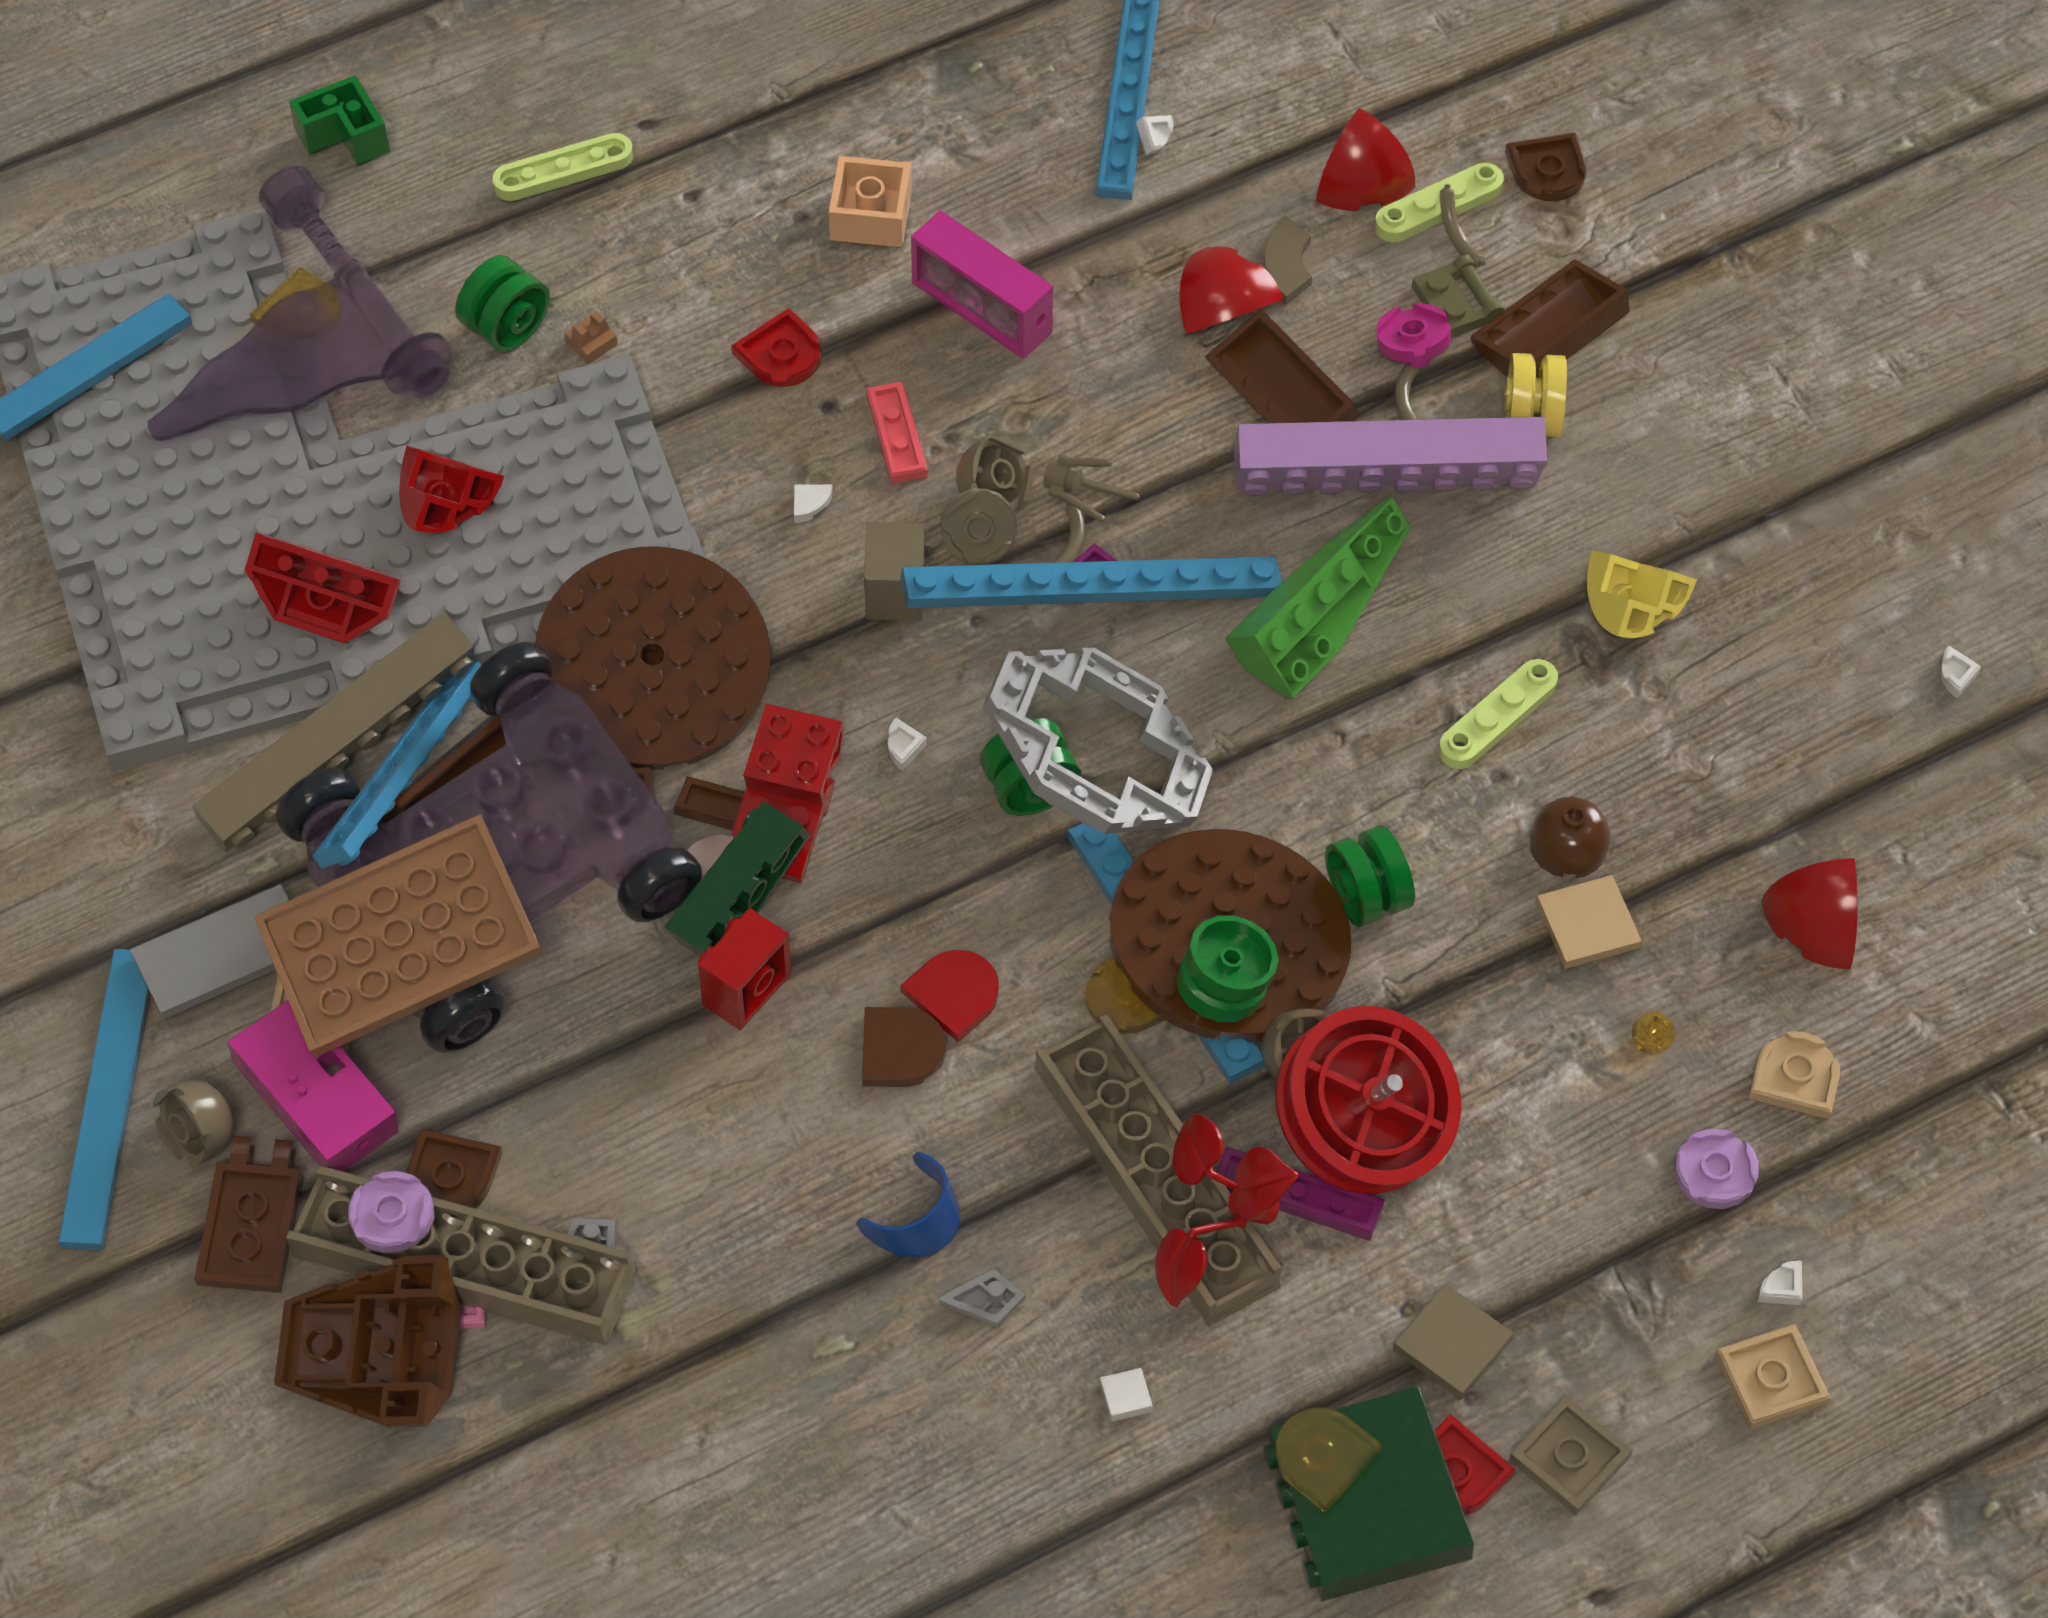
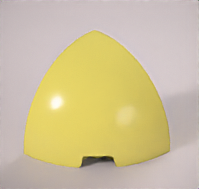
M1592 550L1587 572V591L1592 612L1605 630L1624 638H1639L1653 634L1655 626L1665 619H1674L1689 600L1697 579L1670 570L1637 563L1609 553Z

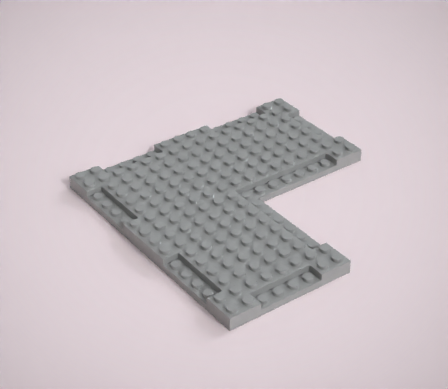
M265 208L193 226L195 236L51 272L49 264L46 263L0 275V372L7 394L167 293L190 315L192 321L191 325L18 433L112 773L304 720L442 612L451 619L473 644L475 659L472 662L479 661L482 665L494 653L509 645L520 642L535 643L540 620L554 594L574 573L600 557L629 548L659 546L688 551L705 558L695 528L691 527L651 419V411L630 354L557 373L558 383L339 440ZM406 445L505 476L491 504L480 515H473L457 525L458 528L440 533L419 532L412 530L404 521L400 508L399 483ZM255 533L309 547L379 570L400 579L401 581L389 618L348 644L273 620L252 580L248 578L244 571Z

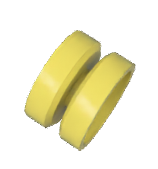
M1511 354L1504 391L1505 418L1533 417V414L1536 413V417H1545L1546 438L1561 437L1567 389L1566 356L1545 355L1541 360L1539 375L1536 378V364L1532 354Z

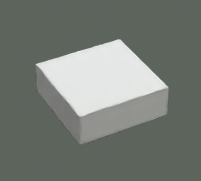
M1142 1368L1100 1377V1387L1111 1422L1152 1412L1153 1405Z

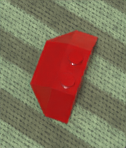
M255 533L244 569L248 578L252 580L273 620L344 644L350 643L389 618L401 581L379 570L260 533Z

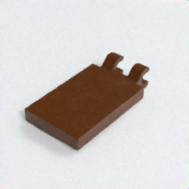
M234 1136L230 1162H217L194 1280L197 1286L281 1293L289 1252V1243L286 1237L289 1230H293L302 1180L300 1169L293 1168L296 1149H292L293 1141L276 1139L271 1165L252 1164L255 1146L251 1145V1137Z

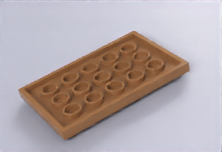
M481 814L254 916L313 1058L543 954Z

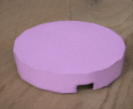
M1709 1128L1695 1132L1680 1147L1675 1158L1674 1176L1680 1190L1691 1201L1706 1208L1726 1209L1739 1205L1751 1195L1759 1176V1161L1753 1148L1746 1141L1743 1143L1740 1139L1736 1138V1134L1728 1130Z
M400 1171L382 1172L371 1177L372 1181L367 1182L363 1187L361 1184L354 1191L348 1205L349 1223L357 1240L370 1250L382 1253L402 1252L418 1244L429 1232L434 1220L433 1199L428 1189L414 1175Z

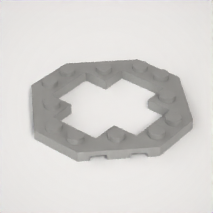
M1094 647L1081 648L1078 653L1067 654L1064 649L1039 650L1035 656H1024L1022 651L1007 653L1000 664L983 709L1035 795L1103 834L1190 827L1199 814L1213 769L1205 757L1201 758L1196 755L1191 746L1194 738L1180 716L1173 717L1165 705L1169 698L1160 685ZM1080 682H1083L1092 690L1100 692L1118 702L1126 710L1144 717L1145 722L1138 742L1147 746L1152 752L1161 754L1171 760L1161 793L1158 794L1128 777L1121 786L1116 798L1052 761L1051 757L1059 736L1025 717L1037 685L1040 684L1050 693L1059 695L1070 702L1077 692Z

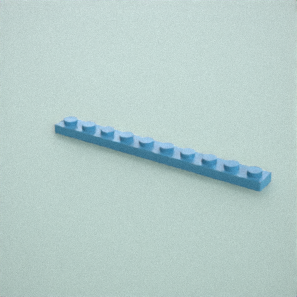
M1276 556L903 567L900 575L906 608L1267 597L1282 583Z

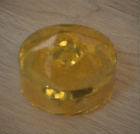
M1646 1013L1636 1019L1632 1026L1633 1042L1645 1054H1659L1667 1050L1674 1042L1675 1030L1673 1024L1662 1013Z

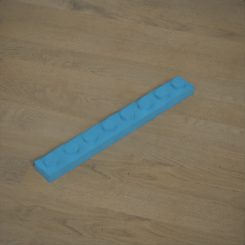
M479 661L473 662L472 667L461 677L455 678L452 676L442 684V690L433 699L425 703L312 856L321 869L338 863L340 866H344L358 857L360 846L377 831L378 826L376 824L381 817L393 809L395 798L412 783L411 776L428 761V753L434 745L444 739L446 736L445 730L449 724L462 714V706L471 698L470 682L475 672L481 666Z
M1083 823L1068 830V839L1112 905L1117 887L1128 868L1134 863V860L1116 833L1103 834ZM1197 1035L1229 1084L1265 1067L1262 1054L1254 1041L1247 1042L1244 1038L1221 1036L1220 1040H1215Z

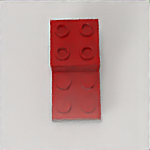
M766 703L743 774L746 790L731 836L735 837L738 834L749 812L754 808L757 809L763 801L804 826L810 837L782 879L802 883L822 817H826L834 791L835 781L828 777L840 760L844 726L843 722Z

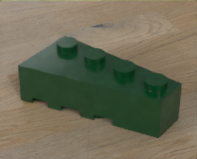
M763 801L757 809L754 808L749 812L743 822L742 829L726 846L719 858L665 924L664 928L682 946L701 956L702 953H705L711 946L714 947L723 938L727 926L734 918H741L749 908L759 913L810 837V834L804 826Z

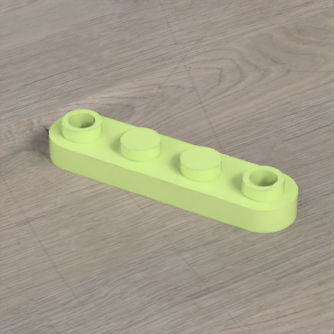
M610 133L502 165L495 170L492 178L495 194L503 200L516 201L621 170L627 167L633 160L632 142L623 134Z
M1479 163L1384 206L1376 215V234L1387 242H1400L1443 222L1440 191L1444 188L1445 184H1449L1450 188L1454 190L1455 208L1457 215L1499 196L1503 187L1504 175L1493 164Z
M1541 659L1530 660L1523 664L1442 735L1439 745L1441 761L1453 769H1465L1473 765L1554 694L1558 682L1556 668L1550 662ZM1534 674H1539L1544 677L1539 678L1534 676ZM1462 742L1465 744V746L1460 747L1455 745L1454 743Z

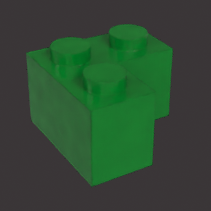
M356 75L289 100L294 129L309 154L340 141H343L356 165L390 152L385 123Z

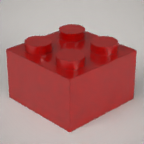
M751 908L741 918H734L727 926L723 938L714 947L711 946L705 953H702L698 960L702 1005L741 1031L791 975L789 934Z

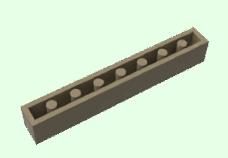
M442 612L195 803L193 809L196 818L225 852L233 846L236 848L244 846L254 837V830L264 822L270 824L277 820L276 808L281 798L299 780L322 769H343L350 760L348 757L359 748L366 750L374 745L381 736L379 733L390 724L393 726L401 724L409 717L413 706L421 700L428 702L442 690V684L452 676L459 678L472 667V660L475 659L473 644L451 619Z

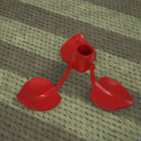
M1200 1114L1190 1115L1178 1134L1172 1160L1175 1174L1181 1182L1188 1185L1199 1184L1206 1174L1212 1180L1233 1189L1228 1198V1208L1235 1218L1193 1227L1189 1230L1188 1234L1180 1228H1173L1165 1235L1156 1254L1155 1272L1158 1286L1163 1296L1173 1307H1178L1180 1302L1193 1292L1201 1281L1206 1269V1249L1203 1242L1196 1237L1203 1233L1231 1227L1245 1228L1247 1221L1264 1225L1271 1224L1278 1215L1279 1200L1299 1176L1294 1169L1286 1165L1273 1151L1264 1147H1254L1246 1152L1238 1164L1236 1182L1218 1174L1212 1166L1222 1157V1136L1215 1123Z

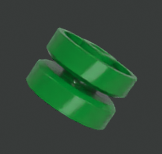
M497 255L479 265L464 282L455 304L456 318L474 334H479L487 344L498 352H509L520 347L539 328L547 314L550 292L544 283L532 274H527L520 265L508 256Z
M1044 718L1030 719L1059 736L1051 760L1081 777V770L1074 756L1067 749V741L1060 727L1052 720ZM996 734L982 750L980 764L987 779L994 785V794L1000 807L1007 814L1015 816L1034 815L1054 807L1033 793L999 734Z
M1379 825L1363 831L1358 836V842L1347 837L1326 847L1325 861L1330 883L1341 899L1347 917L1353 925L1362 927L1373 923L1382 917L1383 910L1393 915L1414 906L1416 896L1410 867L1398 841L1387 827Z
M1215 916L1205 920L1194 930L1188 943L1187 951L1180 962L1176 976L1179 994L1186 1004L1202 1017L1218 1022H1238L1248 1018L1260 1007L1267 987L1275 975L1279 960L1276 946L1267 932L1250 920L1237 916Z

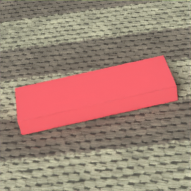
M903 381L866 388V397L890 483L895 484L927 478L928 469Z

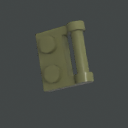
M1462 255L1452 264L1413 277L1412 289L1421 303L1436 306L1445 312L1451 327L1452 338L1485 326L1505 311L1501 302L1496 299L1494 300L1475 270L1476 264L1470 255ZM1464 279L1481 305V309L1474 311L1457 285L1456 280Z

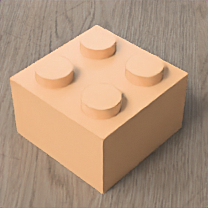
M839 156L828 212L830 240L902 247L912 194L911 163Z

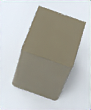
M866 522L864 561L866 619L921 621L923 619L924 608H906L900 575L903 567H925V523Z

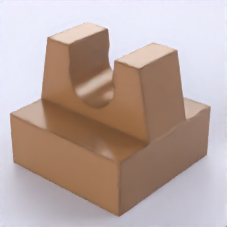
M597 311L590 314L588 318L580 323H576L564 333L565 342L588 364L618 345L617 336L609 329L606 320Z

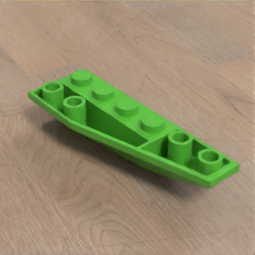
M1393 497L1383 500L1312 555L1277 586L1225 638L1244 670L1290 699L1294 698L1340 651L1411 529Z

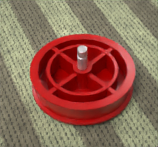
M1356 1006L1339 1010L1327 1016L1304 1032L1293 1043L1281 1063L1275 1089L1276 1111L1280 1127L1288 1145L1302 1164L1314 1175L1333 1187L1347 1192L1370 1195L1383 1194L1410 1184L1442 1161L1450 1150L1458 1132L1461 1119V1093L1457 1075L1448 1055L1433 1035L1423 1026L1394 1010L1376 1006Z

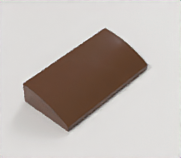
M1574 259L1472 334L1471 342L1506 377H1508L1509 361L1512 353L1532 354L1536 364V378H1538L1540 363L1545 355L1566 356L1567 360L1630 312L1628 290Z
M1261 308L1205 356L1206 360L1267 423L1350 422L1360 417L1355 403Z
M510 703L506 708L508 713L486 718L412 780V783L395 798L393 809L383 815L379 821L399 839L404 837L516 742L518 708L513 703Z

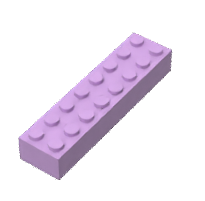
M1545 417L1238 424L1234 443L1235 491L1244 490L1247 495H1262L1267 493V490H1282L1285 494H1300L1305 492V489H1320L1323 493H1338L1343 491V488H1358L1360 492H1376L1381 490V487H1396L1398 491L1408 492L1419 489V486H1434L1436 490L1447 491L1457 488V485H1472L1473 489L1485 490L1493 488L1495 484H1510L1511 488L1523 489L1531 487L1533 483H1538L1547 463Z

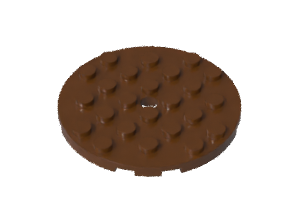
M659 546L629 548L610 553L585 565L563 583L554 594L543 613L536 634L535 643L548 653L553 662V676L540 695L554 722L566 736L592 755L597 754L604 761L609 759L631 765V768L651 767V770H664L665 766L679 765L686 762L688 765L693 764L720 751L731 743L753 719L760 707L767 681L769 680L770 642L763 616L750 593L734 576L718 564L700 555L676 548ZM654 649L662 651L664 658L657 665L646 664L641 658L644 650Z
M1230 829L1197 830L1168 838L1156 844L1137 858L1122 877L1115 892L1109 915V942L1117 968L1123 970L1125 976L1132 984L1130 988L1132 992L1149 1009L1169 1023L1193 1034L1215 1040H1220L1221 1036L1244 1038L1247 1042L1262 1041L1269 1024L1281 1013L1298 1008L1324 1011L1341 987L1351 955V931L1347 913L1341 899L1326 877L1313 864L1289 847L1269 838L1244 831ZM1215 916H1237L1252 921L1267 932L1274 942L1279 960L1275 975L1267 987L1260 1007L1250 1017L1238 1022H1218L1202 1017L1186 1004L1178 991L1176 976L1183 955L1187 951L1191 936L1203 921Z

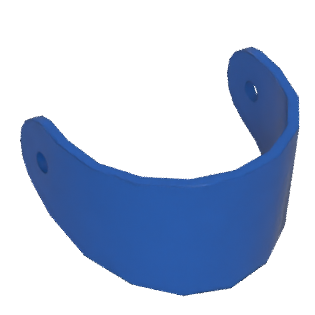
M916 1152L913 1155L915 1164L921 1171L943 1187L942 1195L936 1206L922 1219L906 1226L886 1227L875 1224L865 1218H859L856 1222L857 1228L866 1238L880 1248L898 1256L922 1257L937 1253L952 1242L960 1226V1207L944 1167L934 1158L922 1152Z

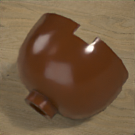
M1573 796L1558 798L1545 805L1536 815L1530 834L1532 857L1541 868L1559 877H1563V873L1577 874L1576 878L1585 877L1598 870L1606 859L1610 842V830L1607 819L1598 807L1586 799Z

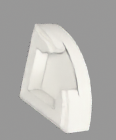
M1172 115L1142 117L1136 122L1146 155L1159 151L1167 143L1170 133L1173 131Z
M832 484L794 485V523L810 521L814 515L829 506L833 496Z
M1948 646L1940 664L1941 680L1946 689L1954 697L1958 698L1979 674L1981 666Z
M895 718L889 728L888 752L893 763L903 771L927 746V737L898 718Z
M1802 1261L1786 1262L1781 1267L1772 1271L1761 1285L1758 1302L1801 1305Z

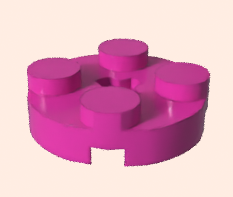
M1415 303L1413 304V309L1402 312L1401 306L1393 308L1386 312L1377 323L1379 353L1392 360L1409 363L1410 366L1415 368L1427 366L1431 362V358L1440 355L1446 350L1452 338L1447 315L1440 308L1430 304Z

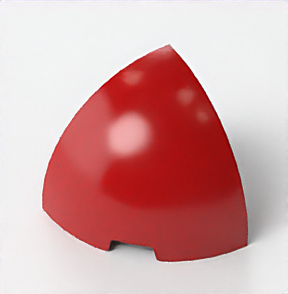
M1358 108L1344 128L1326 163L1316 196V202L1322 205L1346 211H1359L1361 205L1380 203L1381 207H1384L1404 198L1415 188L1416 180L1413 165L1402 144L1383 123L1361 108Z
M1220 246L1200 249L1187 261L1180 281V310L1186 335L1283 300L1281 291L1270 273L1260 263L1249 262L1244 257L1238 255V250Z
M406 445L399 483L400 508L404 521L412 530L419 532L440 533L458 528L457 525L473 515H480L491 504L505 476Z
M1855 858L1836 859L1811 864L1797 869L1773 883L1763 895L1761 902L1765 917L1780 940L1784 937L1787 938L1792 944L1802 950V956L1809 961L1831 968L1851 969L1856 945L1858 917Z

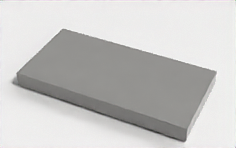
M281 884L130 949L132 958L163 1020L276 971L254 916L289 901Z

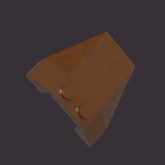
M444 1255L402 1256L392 1260V1264L375 1271L365 1270L357 1273L354 1279L338 1285L331 1283L285 1300L274 1385L387 1427H427L452 1394L461 1308L447 1257Z

